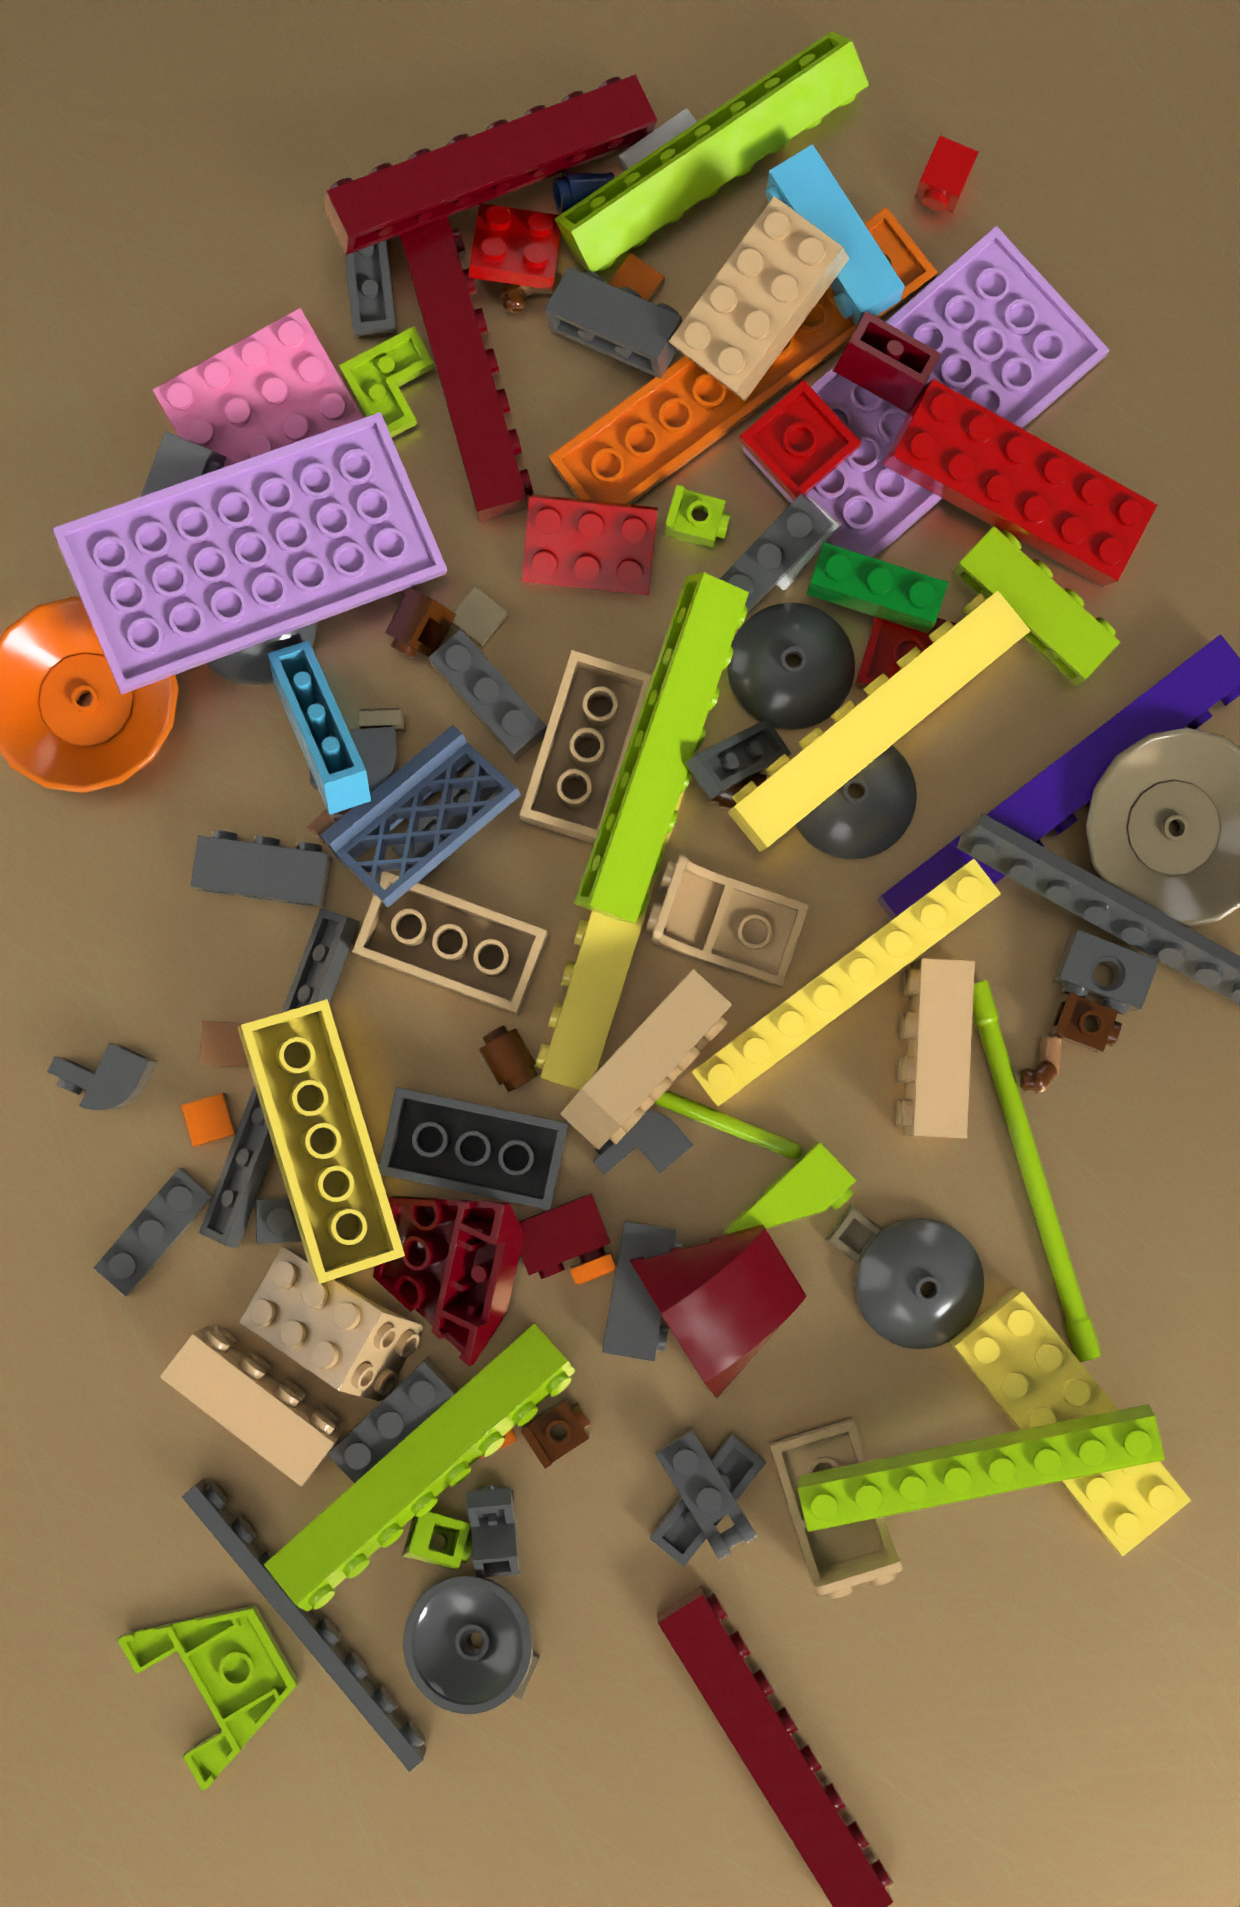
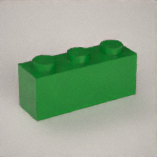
M823 542L806 595L928 634L936 623L948 582Z

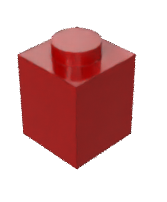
M940 135L919 181L915 197L920 199L929 209L939 212L946 210L953 213L979 151Z

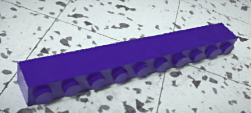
M1220 634L986 815L1044 847L1039 839L1051 830L1058 836L1078 821L1073 814L1085 804L1090 808L1094 787L1116 755L1149 734L1181 729L1186 726L1197 729L1212 717L1208 709L1219 700L1227 706L1239 697V656ZM962 834L876 899L891 920L972 859H975L957 849ZM976 860L994 885L1006 876Z

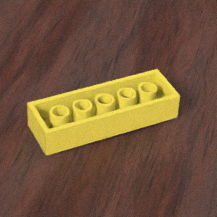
M328 999L238 1026L237 1029L313 1280L321 1284L405 1256Z
M1013 1287L948 1342L1018 1430L1118 1410L1027 1295L1020 1289ZM1160 1461L1059 1481L1110 1546L1121 1556L1126 1555L1191 1501Z

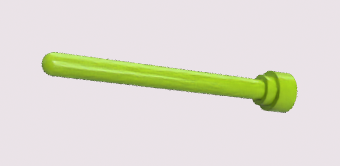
M666 1090L654 1102V1104L790 1159H798L803 1153L802 1146L797 1142Z

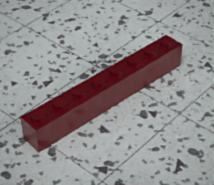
M636 74L622 80L620 77H613L603 82L598 89L587 93L575 91L564 97L560 103L547 108L545 105L535 106L529 109L523 117L510 122L506 119L498 120L490 124L485 131L473 136H469V134L458 135L452 138L446 146L433 151L429 148L418 150L410 155L406 161L393 166L391 163L378 165L364 177L356 180L352 178L341 179L332 184L329 190H326L323 210L346 256L630 147L653 131L657 118Z
M447 216L399 236L479 522L527 510L528 502L526 496L534 494L528 470L519 471L515 455L522 454V449L516 428L508 430L504 415L511 413L505 389L496 390L492 376L500 373L494 349L485 350L481 335L487 334L488 328L482 308L474 310L470 295L477 294L474 278L468 277L469 268L463 270L459 255L466 254L462 235L459 228L451 230Z
M702 1586L657 1613V1621L660 1628L833 1907H887L894 1903L888 1888L894 1884L890 1874L880 1859L873 1863L864 1848L868 1847L870 1843L857 1821L849 1824L841 1812L846 1807L844 1800L833 1783L825 1786L817 1771L822 1769V1765L810 1745L808 1744L802 1748L793 1735L799 1729L787 1708L784 1706L778 1710L769 1696L775 1692L770 1680L762 1668L754 1672L746 1657L752 1653L740 1632L737 1630L731 1634L722 1619L727 1617L728 1614L717 1595L713 1593L707 1596Z

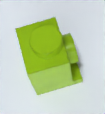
M676 485L665 523L664 536L713 549L716 537L725 538L731 514L724 512L726 500L686 490L684 486ZM697 510L707 513L708 517L704 521H696L691 513Z
M427 1512L421 1517H416L415 1515L411 1521L402 1556L455 1570L460 1567L461 1562L467 1563L470 1557L472 1536L468 1534L471 1525L470 1523L433 1512ZM435 1534L442 1535L445 1539V1547L441 1551L435 1550L431 1545V1539Z

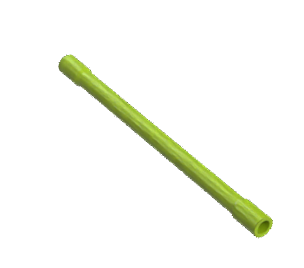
M988 980L974 983L972 1020L980 1035L1066 1318V1329L1072 1349L1080 1362L1093 1360L1102 1356L1091 1318L1086 1312L1000 1030L998 1012Z

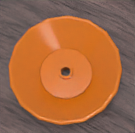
M73 596L38 605L7 627L0 637V753L12 769L45 788L86 793L121 784L155 758L174 724L179 690L176 676H170L121 695L80 597ZM84 693H91L93 697L91 704L82 707L79 703L80 697Z

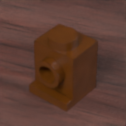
M408 587L400 591L405 596L394 613L385 633L394 638L391 647L413 659L416 652L429 657L439 648L457 614L433 598Z
M1070 992L1062 995L1049 1035L1062 1038L1064 1041L1098 1053L1104 1052L1106 1045L1114 1046L1120 1034L1122 1023L1115 1021L1118 1014L1117 1010ZM1089 1015L1097 1020V1028L1093 1032L1087 1031L1084 1027V1020Z
M565 1397L524 1424L521 1433L544 1469H546L554 1461L588 1440L590 1433L586 1428L592 1425L578 1402L572 1406ZM561 1424L565 1426L568 1432L567 1436L561 1440L553 1438L550 1430L554 1425Z

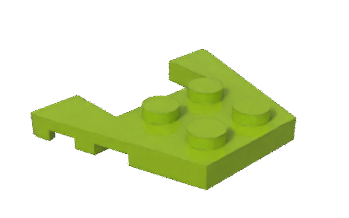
M256 1605L127 1632L117 1639L136 1675L172 1653L178 1652L215 1717L221 1731L189 1749L183 1755L202 1791L209 1788L217 1776L241 1751L242 1747L260 1729L299 1682Z

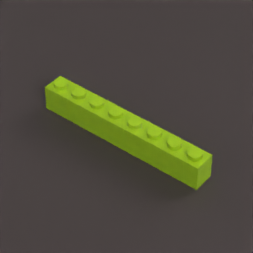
M830 31L556 217L554 220L575 261L587 271L593 273L610 267L622 253L631 247L644 244L653 232L665 224L679 220L687 209L700 200L713 197L719 191V187L734 177L748 173L756 162L769 153L782 150L788 144V140L803 130L817 126L822 121V118L832 110L851 103L856 98L857 93L869 86L853 41L834 31Z
M705 572L686 576L574 904L618 921L636 923L638 917L646 910L649 901L647 890L652 875L658 872L662 864L663 852L661 849L666 834L671 832L677 820V810L675 808L680 793L685 791L691 779V770L686 765V762L693 757L694 752L698 751L704 741L705 728L703 726L708 711L712 710L718 700L719 687L717 685L722 670L727 668L732 659L733 647L731 644L735 632L741 627L747 615L745 603L749 594L748 591Z
M534 1323L271 1557L264 1566L295 1606L307 1612L312 1608L314 1610L321 1608L335 1595L334 1588L346 1577L348 1579L354 1578L368 1566L370 1562L368 1558L381 1546L386 1548L398 1540L404 1532L402 1527L415 1515L416 1517H421L429 1512L438 1501L436 1496L447 1486L454 1487L461 1483L470 1474V1466L482 1455L487 1457L498 1450L505 1441L503 1436L515 1425L520 1427L529 1422L538 1411L536 1406L549 1395L554 1397L561 1393L571 1382L570 1376L575 1372L574 1368Z
M1145 1404L799 1475L798 1492L807 1531L811 1532L1163 1461L1165 1456L1155 1414L1150 1405Z

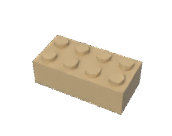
M774 196L668 342L681 354L745 401L843 269L849 257L843 246Z
M571 650L520 812L522 822L586 842L595 843L652 674Z
M382 871L380 886L386 890L399 879V876ZM416 883L388 908L373 895L352 952L357 956L519 1015L549 934L547 930Z
M921 958L911 963L909 971L903 972L902 995L909 997V1010L907 1014L901 1015L900 1038L901 1040H907V1054L899 1059L898 1081L899 1083H905L904 1100H898L896 1109V1125L903 1126V1135L967 1139L975 961Z
M692 969L580 1089L560 1115L598 1150L609 1139L616 1145L728 1023L722 1015L732 1004L698 972Z
M206 1326L193 1333L160 1375V1378L302 1487L345 1432L338 1427L341 1422L340 1419L323 1406H319L316 1410L304 1400L306 1393L295 1383L288 1379H285L282 1383L269 1373L272 1367L264 1359L252 1352L247 1356L234 1346L237 1340L223 1328L216 1326L213 1330Z

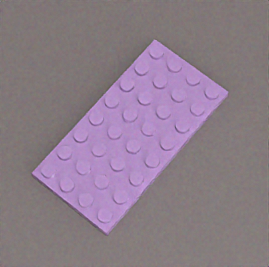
M997 226L886 321V323L941 353L927 383L935 379L1022 429L1106 357L1110 351ZM834 366L815 382L811 388L861 441L860 448L816 485L806 496H811L842 524L826 543L875 558L943 498L882 465L908 413L833 372ZM743 446L742 450L789 503L792 504L794 502L793 499Z
M381 412L52 528L56 542L121 695L402 591L408 587L445 575L447 572L445 562Z

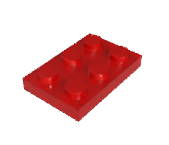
M530 494L522 582L649 595L658 507Z

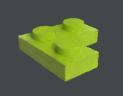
M413 326L339 365L365 417L381 412L391 438L417 425L416 418L399 387L435 368L432 358Z

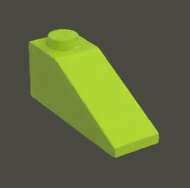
M816 1142L742 1212L724 1232L729 1234L764 1225L767 1229L823 1212L830 1206L837 1210L854 1194L850 1186L857 1180L820 1142Z

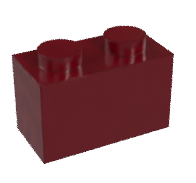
M865 311L833 372L908 413L927 383L941 353Z
M592 1193L519 1221L525 1234L520 1253L528 1275L538 1272L541 1279L564 1271L565 1268L562 1262L579 1256L581 1263L606 1254L603 1246L611 1243Z

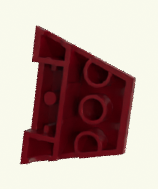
M408 1196L389 1197L388 1201L405 1256L376 1265L373 1278L410 1312L416 1310L433 1326L431 1332L438 1339L445 1337L461 1352L459 1358L468 1367L472 1366L507 1314L525 1235L510 1203Z
M764 1225L710 1239V1242L685 1249H682L681 1246L669 1249L670 1253L647 1259L641 1256L629 1260L665 1322L706 1386L716 1398L723 1393L807 1297Z

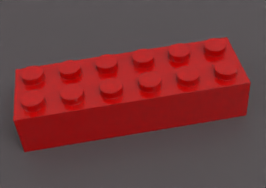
M932 379L924 386L913 403L882 463L885 467L984 522L995 526L1001 531L1006 530L1010 532L1020 542L1101 587L1119 580L1157 507L1156 503L935 379Z

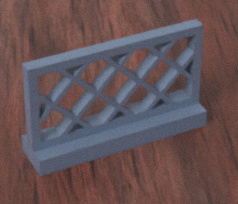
M452 725L370 793V802L353 807L323 832L321 837L335 857L346 868L348 867L388 908L514 802L521 794L518 788L467 742L464 735ZM472 762L476 765L474 777L455 778ZM499 786L503 790L490 801H480L481 789L484 787ZM472 789L470 802L451 804L453 790ZM443 791L441 805L422 806L436 792ZM467 814L466 822L458 829H446L449 815ZM438 816L436 830L418 832L420 818ZM404 819H410L407 833L389 834ZM434 842L433 850L425 857L413 858L416 843ZM405 844L402 859L384 860L388 845ZM376 846L374 861H355L368 849ZM400 870L399 879L384 890L380 886L382 871Z

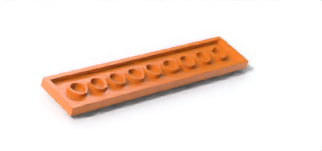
M887 207L864 224L905 288L901 301L877 315L876 317L879 319L885 317L932 282L938 274ZM829 286L745 401L684 356L667 368L662 379L655 377L548 456V460L577 499L633 504L846 346L856 329V325L851 317L845 319L841 315L833 298L836 294L831 286Z

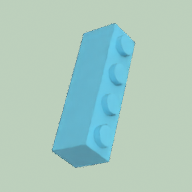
M814 145L808 146L769 170L767 189L765 190L768 201L770 202L774 196L843 246L849 257L848 262L830 285L836 294L833 298L841 315L845 319L851 317L857 327L865 311L877 316L900 302L905 288L904 284Z
M309 640L268 653L275 689L329 815L370 802L371 797L365 766Z

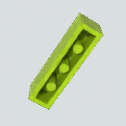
M993 526L958 563L953 573L977 595L981 593L986 600L996 591H999L1031 630L1023 638L1078 687L1121 643L1115 637V629L1103 618L1097 617L1095 619L1083 608L1085 605L1084 601L1076 592L1069 588L1062 589L1052 579L1053 574L1043 562L1038 559L1032 561L1020 550L1022 546L1014 535L1006 530L1000 532Z

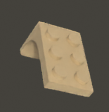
M680 854L677 863L669 861L660 885V890L667 892L663 905L654 903L646 926V931L653 933L651 943L782 987L809 904L712 872L694 864L688 859L689 856Z
M284 1246L279 1251L239 1322L336 1390L376 1401L383 1400L396 1386L398 1374L406 1359L418 1347L419 1336L423 1330V1326L417 1321L398 1315L374 1303L338 1279L318 1284L313 1280L308 1260L294 1250Z
M853 1418L770 1443L769 1445L806 1567L816 1594L818 1596L826 1595L827 1599H836L852 1593V1586L869 1581L870 1586H878L893 1581L896 1578L895 1573L903 1570V1566L894 1548L884 1517L811 1532L807 1531L798 1492L799 1475L867 1462Z

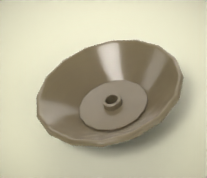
M1186 727L1149 734L1116 755L1094 787L1085 826L1091 863L1100 879L1186 927L1219 921L1239 908L1240 747L1223 735ZM1173 820L1177 821L1180 826L1179 832L1175 836L1171 835L1168 829L1170 822Z

